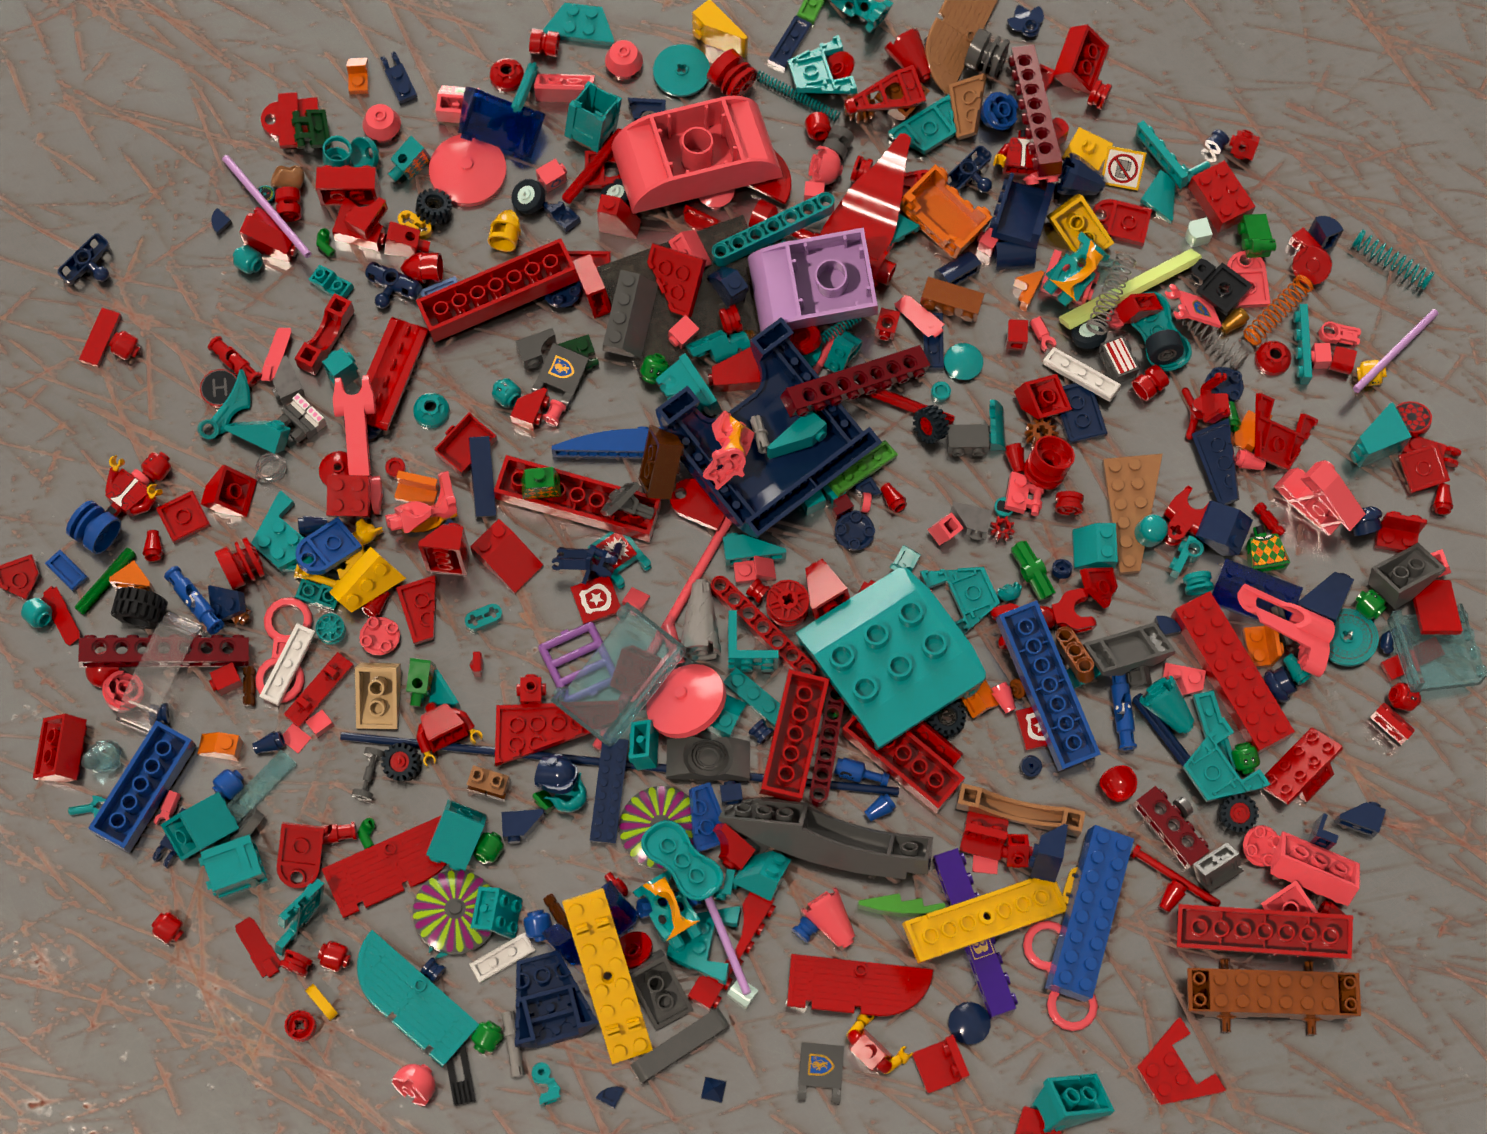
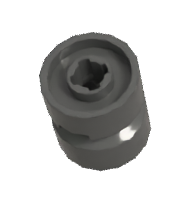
M834 125L822 146L837 152L840 160L843 161L847 149L851 146L855 136L849 129L840 125Z

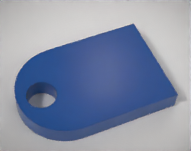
M337 517L299 542L295 552L296 562L308 574H324L361 551L362 545ZM305 557H312L314 559L310 564L302 561Z

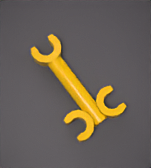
M298 564L294 571L295 579L311 580L330 587H334L340 581L322 575L308 574Z

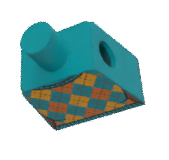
M410 136L391 157L395 167L388 175L395 182L403 175L411 180L430 163L431 157L425 148Z

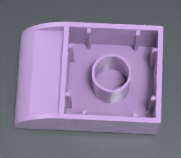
M864 228L787 241L762 248L748 256L760 332L781 317L792 330L878 315V305Z

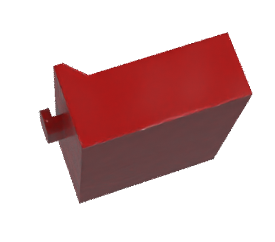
M469 412L456 426L452 425L445 432L447 436L434 450L437 457L463 477L471 469L468 438L489 436L491 448L497 441V435Z

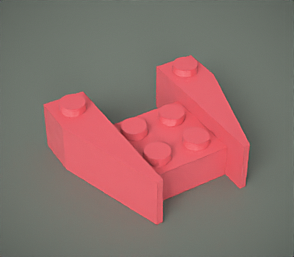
M1326 460L1316 462L1307 473L1298 467L1290 469L1274 485L1277 491L1290 504L1328 535H1331L1341 523L1348 531H1351L1365 515V512L1351 491L1335 471V467Z

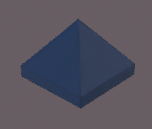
M705 1077L701 1098L722 1103L727 1081Z

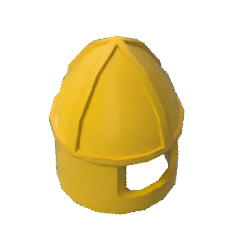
M504 210L491 223L487 240L492 248L503 252H511L515 250L521 234L520 222L514 211Z

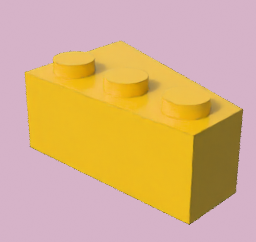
M370 546L329 593L352 613L406 578Z

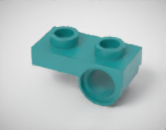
M1189 535L1187 541L1182 540L1177 550L1181 553L1178 558H1173L1169 566L1172 569L1169 576L1177 579L1185 562L1195 563L1199 560L1204 547L1197 538ZM1188 549H1195L1197 554H1191Z

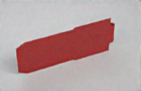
M51 586L43 592L44 596L41 599L52 608V619L63 640L70 646L80 638V631L70 615L57 586L55 588Z
M248 917L235 925L236 933L250 954V958L262 978L266 975L270 978L278 973L280 960L272 946L268 944L255 920Z

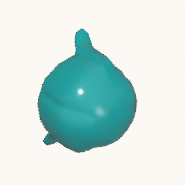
M579 773L576 784L569 793L555 794L553 797H544V799H549L555 808L561 812L572 813L579 810L587 800V790L581 781V773Z

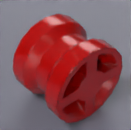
M757 578L748 588L746 595L752 596L760 604L767 597L771 587L763 585L762 581Z

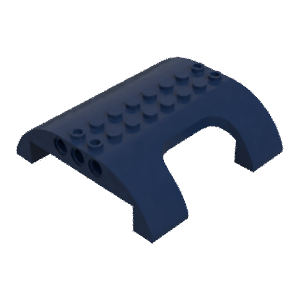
M782 317L750 340L751 350L760 372V385L752 395L728 412L733 418L743 422L752 431L751 417L760 415L764 428L768 431L769 445L800 418L798 416L790 418L780 398L782 393L788 387L819 378L818 374L790 341L794 332ZM688 386L655 410L661 428L677 435L684 445V454L680 456V460L733 524L746 534L756 538L882 443L870 427L863 431L841 403L836 406L831 404L821 411L816 412L813 410L817 416L827 423V435L821 442L817 441L811 447L769 459L767 453L758 452L756 440L753 438L750 450L746 456V464L743 468L745 475L743 477L733 476L717 490L715 489L714 481L703 477L704 470L713 460L712 453L722 448L712 432V423L717 418H708L698 410L697 407L700 400ZM718 465L717 470H720L723 465Z

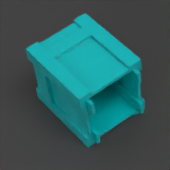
M588 81L580 95L569 104L564 136L574 139L598 153L609 135L617 130L622 98L608 93Z
M250 835L200 852L202 856L198 858L200 866L205 867L209 877V881L206 882L208 890L212 889L213 895H218L219 899L269 882L257 844Z

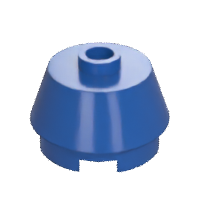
M1002 92L992 93L986 98L981 107V119L989 128L1006 130L1017 120L1016 109L1018 104L1011 95H1006Z

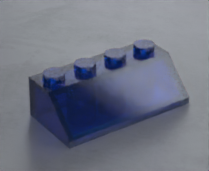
M1226 558L1220 568L1212 595L1219 606L1259 621L1258 616L1247 612L1239 604L1237 593L1244 584L1295 605L1298 604L1303 587ZM1257 597V607L1272 613L1271 607L1275 605ZM1284 609L1286 619L1289 621L1292 612Z

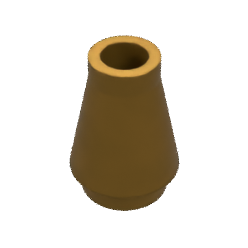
M1242 307L1234 308L1223 323H1221L1220 329L1225 334H1228L1247 324L1250 318Z

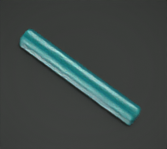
M536 62L529 63L511 105L515 113L517 111L521 112L539 69L536 66Z

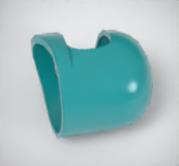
M338 135L326 139L323 144L324 165L333 167L350 165L352 147L347 139ZM339 141L347 145L349 153L340 147H331L326 151L325 148L329 143Z
M1155 514L1148 515L1136 525L1134 530L1135 538L1145 547L1156 546L1166 537L1168 525L1161 516Z

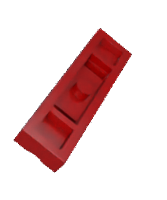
M337 652L283 715L297 727L301 728L306 723L305 721L313 715L351 671L354 664Z

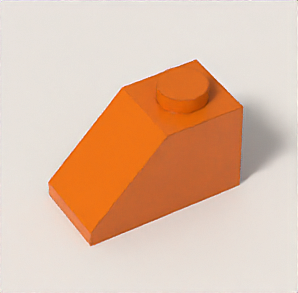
M221 732L202 734L197 754L239 761L243 740L239 735Z

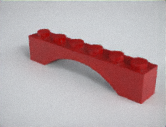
M749 892L742 904L743 930L738 945L734 950L740 966L744 963L742 957L745 952L749 954L755 944L752 941L756 934L760 935L766 925L763 923L766 916L771 917L775 911V898L769 901ZM729 959L724 962L729 963L730 967L726 985L719 983L718 980L712 977L700 976L688 994V999L709 1012L713 1007L716 1009L722 1000V997H720L723 989L728 990L733 981L730 977L734 971Z

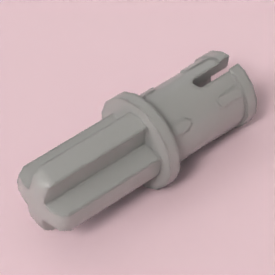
M760 415L752 416L750 422L755 433L753 438L756 440L758 452L767 453L766 447L769 446L768 431L764 428Z

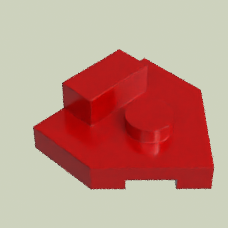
M32 554L0 565V588L26 600L28 599L40 574Z
M1113 567L1084 568L1080 570L1085 591L1103 608L1109 607L1111 597L1118 587Z

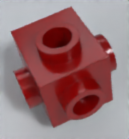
M1238 130L1236 136L1232 135L1228 146L1232 147L1230 153L1238 159L1247 158L1253 160L1260 137L1253 135L1248 130Z
M528 674L525 677H520V684H517L516 692L517 696H520L521 704H542V696H546V683H542V678L538 677V675Z
M1007 834L1006 846H1002V858H1006L1007 867H1028V860L1032 856L1033 851L1032 846L1029 845L1028 834Z

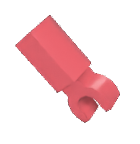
M1039 316L1032 319L1029 324L1037 339L1041 341L1042 351H1047L1046 343L1056 347V340L1049 336L1050 332L1042 317Z
M171 790L167 791L160 808L161 813L154 819L155 825H158L161 819H166L167 821L171 815H174L181 798L179 793Z

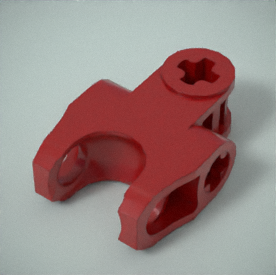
M1186 486L1181 493L1174 497L1163 514L1171 520L1168 523V533L1163 539L1169 546L1179 545L1188 532L1196 536L1208 504L1202 509H1194L1189 505L1188 497L1193 489L1190 486Z

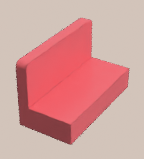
M696 230L680 232L668 241L674 250L707 260L705 267L712 264Z

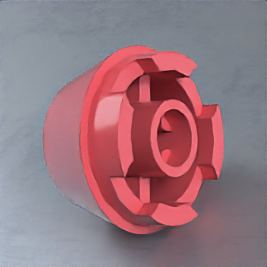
M620 40L615 42L606 53L605 64L615 77L629 79L640 71L643 64V56L632 42Z
M376 104L368 109L364 116L362 127L369 138L376 140L378 143H386L391 141L399 132L401 120L397 112L389 106Z
M122 670L112 673L104 681L102 693L107 705L112 710L126 712L142 701L144 688L141 679L137 675L133 676L124 673Z

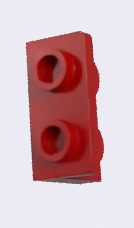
M1383 703L1370 717L1400 745L1415 731L1412 726L1386 703Z

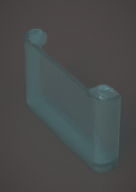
M628 602L618 609L616 613L618 624L568 687H558L553 692L552 699L550 700L608 747L613 746L687 650L683 644Z

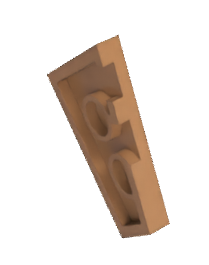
M984 73L949 84L956 137L959 140L977 135L986 82V75Z

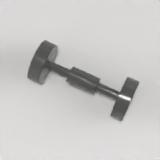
M365 747L364 755L371 757L369 766H366L362 789H353L352 796L360 800L372 801L373 793L366 791L368 782H371L375 759L381 760L385 753L377 748Z

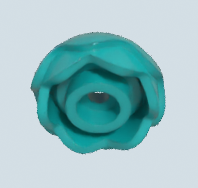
M1015 582L1013 585L1006 584L1003 588H998L997 595L1003 601L1016 599L1021 595L1022 586L1018 582Z

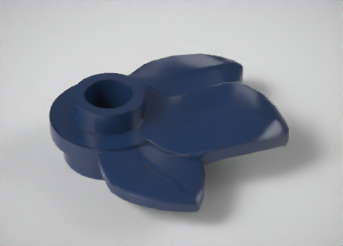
M1017 5L1014 17L1007 19V22L1013 30L1020 31L1027 37H1034L1039 33V25L1044 20L1043 10L1040 6H1037L1030 12L1023 6Z

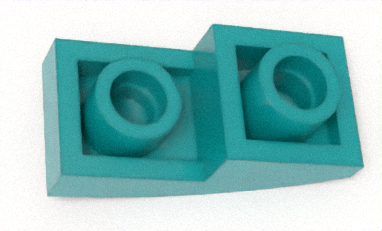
M319 265L308 279L309 282L331 296L335 293L347 298L354 288L351 282L338 277L334 271L322 265Z
M301 579L295 595L296 599L334 610L337 604V600L329 593L333 587Z

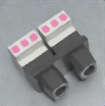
M297 393L292 398L293 401L287 407L281 409L283 414L278 418V421L283 422L287 427L291 425L295 427L289 435L296 443H299L305 437L310 440L327 424L324 417Z

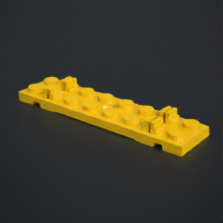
M1032 878L928 913L924 916L907 920L902 925L919 964L1063 914L1066 911L1067 905L1057 882ZM984 913H988L990 915L989 920H986L983 917Z
M598 889L562 901L612 1064L650 1052L653 1048L604 889ZM610 972L612 974L611 978L605 979L603 977L604 973Z

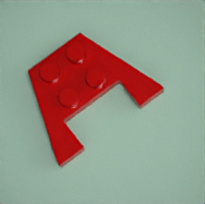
M1256 393L1254 457L1283 470H1289L1301 451L1302 443L1304 440H1308L1311 435L1309 433L1313 426L1317 425L1318 419L1307 414H1300L1296 431L1270 420L1275 399L1263 393Z
M1181 1017L1173 1023L1136 1067L1159 1106L1218 1094L1226 1090L1216 1073L1196 1084L1172 1045L1191 1034Z

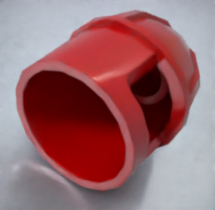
M419 252L406 259L400 269L406 276L411 277L413 280H418L422 284L426 283V279L442 282L441 253Z

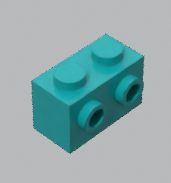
M342 348L331 352L328 358L322 361L326 374L334 385L335 378H341L344 387L358 378L356 372L358 367L354 363L356 362L350 352L346 353Z
M651 720L631 722V733L629 735L630 751L628 753L630 763L637 770L657 768L659 732L654 728Z

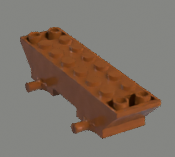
M1220 959V969L1187 968L1188 1012L1222 1020L1223 1033L1231 1032L1230 1020L1271 1017L1302 1020L1307 1022V1035H1317L1316 1022L1332 1021L1334 1019L1361 1016L1359 973L1314 972V962L1312 961L1304 962L1305 971L1229 969V959Z

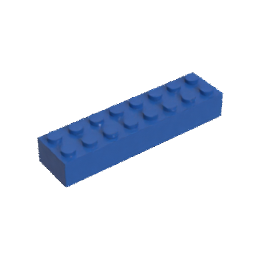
M1033 601L998 615L995 618L1058 772L1101 755L1038 601Z
M1097 825L1087 830L1045 989L1082 1002L1093 998L1134 838Z

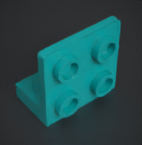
M479 887L470 928L479 931H491L506 938L514 939L518 930L520 911L522 910V898L501 888Z

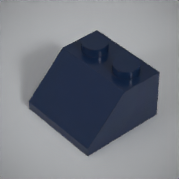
M1209 501L1196 537L1222 556L1239 555L1253 519L1239 509L1215 501Z
M1063 824L1041 835L1039 843H1034L1032 856H1030L1028 868L1031 869L1030 877L1056 882L1064 857L1067 824Z

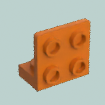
M1266 625L1243 628L1245 649L1256 668L1273 667L1284 653L1283 643L1279 639L1280 633Z

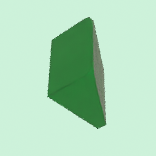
M541 790L532 795L533 801L541 809H544L545 814L548 815L555 808L549 799H544V797H552L546 790Z

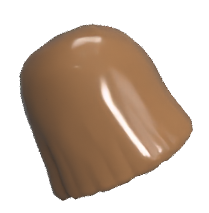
M297 165L290 168L278 166L272 175L271 186L277 188L290 186L300 189L305 177L303 169Z

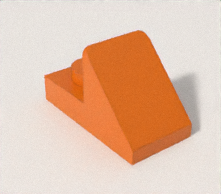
M368 58L348 59L346 68L348 71L349 95L369 94Z
M1041 270L1015 278L1013 286L1023 290L1018 301H1021L1019 309L1027 311L1043 280L1044 271Z

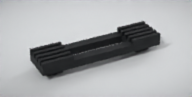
M465 1042L459 1048L464 1081L456 1082L452 1057L446 1062L454 1106L475 1102Z

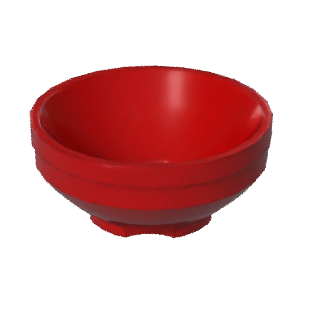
M511 58L496 61L490 70L492 85L503 92H511L518 89L524 75L521 64ZM504 66H509L512 68V71L509 74H503L501 69Z
M1268 341L1257 349L1255 363L1264 374L1278 376L1285 373L1289 368L1291 353L1283 343ZM1278 350L1281 353V357L1279 359L1272 358L1270 351Z

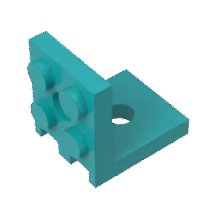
M729 610L728 669H735L737 667L742 672H752L753 669H761L762 672H772L774 669H778V650H737V610Z

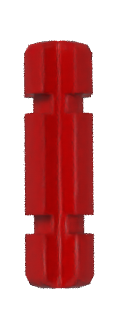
M1263 502L1257 504L1254 507V511L1257 515H1261V520L1269 530L1273 531L1272 534L1276 533L1279 537L1284 535V528L1278 525L1279 522L1270 510H1266V505Z

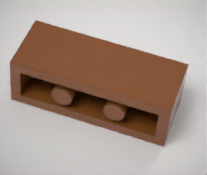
M928 277L921 296L920 305L928 310L935 309L941 311L948 316L955 315L961 317L964 321L976 322L985 293Z

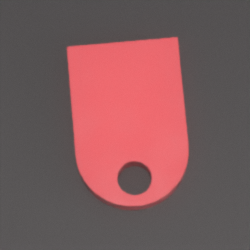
M1245 251L1235 253L1229 259L1227 266L1253 285L1251 291L1235 308L1267 307L1271 302L1266 266L1261 257L1247 258L1250 264L1243 265L1240 259L1247 258Z

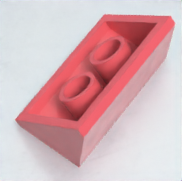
M537 73L534 84L536 101L571 102L580 95L588 81L595 82V75Z
M1294 881L1261 903L1265 910L1318 913L1297 881Z

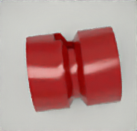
M533 28L530 35L529 53L541 55L542 52H545L546 56L557 57L560 33L548 31L546 34L544 30Z
M290 186L276 189L275 202L277 205L275 210L285 222H295L301 219L300 190Z
M1155 364L1145 370V375L1140 374L1131 382L1136 394L1144 401H1149L1157 394V391H1162L1170 383L1166 373Z

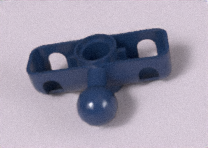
M977 146L948 174L947 177L950 176L952 182L947 184L959 192L967 183L974 180L980 192H989L992 188L991 180L982 178L978 173L984 168L986 163L990 162L991 152L984 146ZM976 151L978 157L973 161L972 155Z
M99 233L92 235L58 269L61 279L68 285H73L78 277L81 278L86 272L93 271V276L97 281L104 282L107 280L109 271L103 266L96 265V262L106 250H109L110 245L108 241ZM93 239L99 243L94 249L90 245ZM88 258L86 262H81L83 259ZM65 266L71 270L66 276L62 272Z
M371 262L366 267L365 276L367 279L385 288L383 293H379L375 297V304L379 308H386L390 304L389 297L392 292L412 300L418 298L422 290V285L418 280H413L411 277L399 273L393 268L381 266L376 262ZM370 274L375 276V281L369 278ZM396 277L394 282L389 283L391 278ZM402 288L409 290L408 295L402 292Z

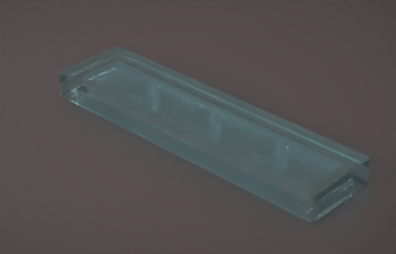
M282 750L226 805L230 813L235 817L237 825L240 824L250 810L255 808L297 766Z

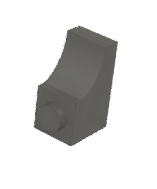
M553 328L515 341L518 354L525 369L536 368L543 363V353L551 344L556 342Z

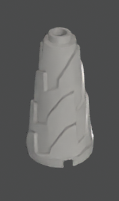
M697 579L692 584L680 643V655L687 659L688 654L692 655V660L696 661L712 660L717 658V654L719 656L721 654L711 584L705 579Z

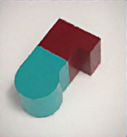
M828 485L823 487L824 497L834 507L832 516L835 521L854 510V505L846 492L838 497Z

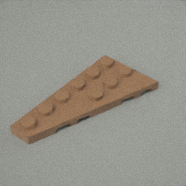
M1163 454L1106 458L1102 461L1111 523H1116L1119 575L1140 572L1145 546L1136 540L1134 530L1144 517L1151 515Z

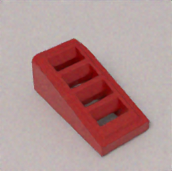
M1301 228L1293 234L1288 242L1298 251L1311 245L1322 248L1305 228Z

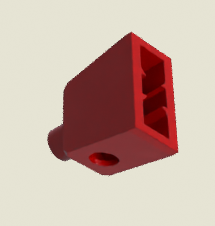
M390 221L384 254L410 257L416 254L417 250L428 253L431 241L419 239V229Z

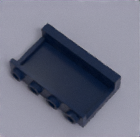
M1010 173L1009 179H1004L1002 190L1005 191H1001L998 198V203L1001 204H996L994 215L997 217H992L989 228L993 229L991 237L1037 249L1056 184L1048 182L1045 191L1014 182V173Z

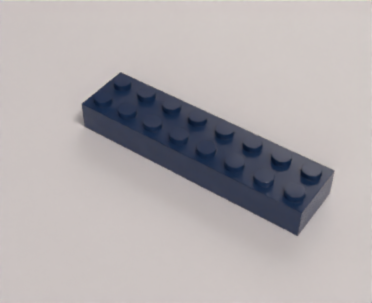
M603 737L590 842L613 845L617 843L629 740Z

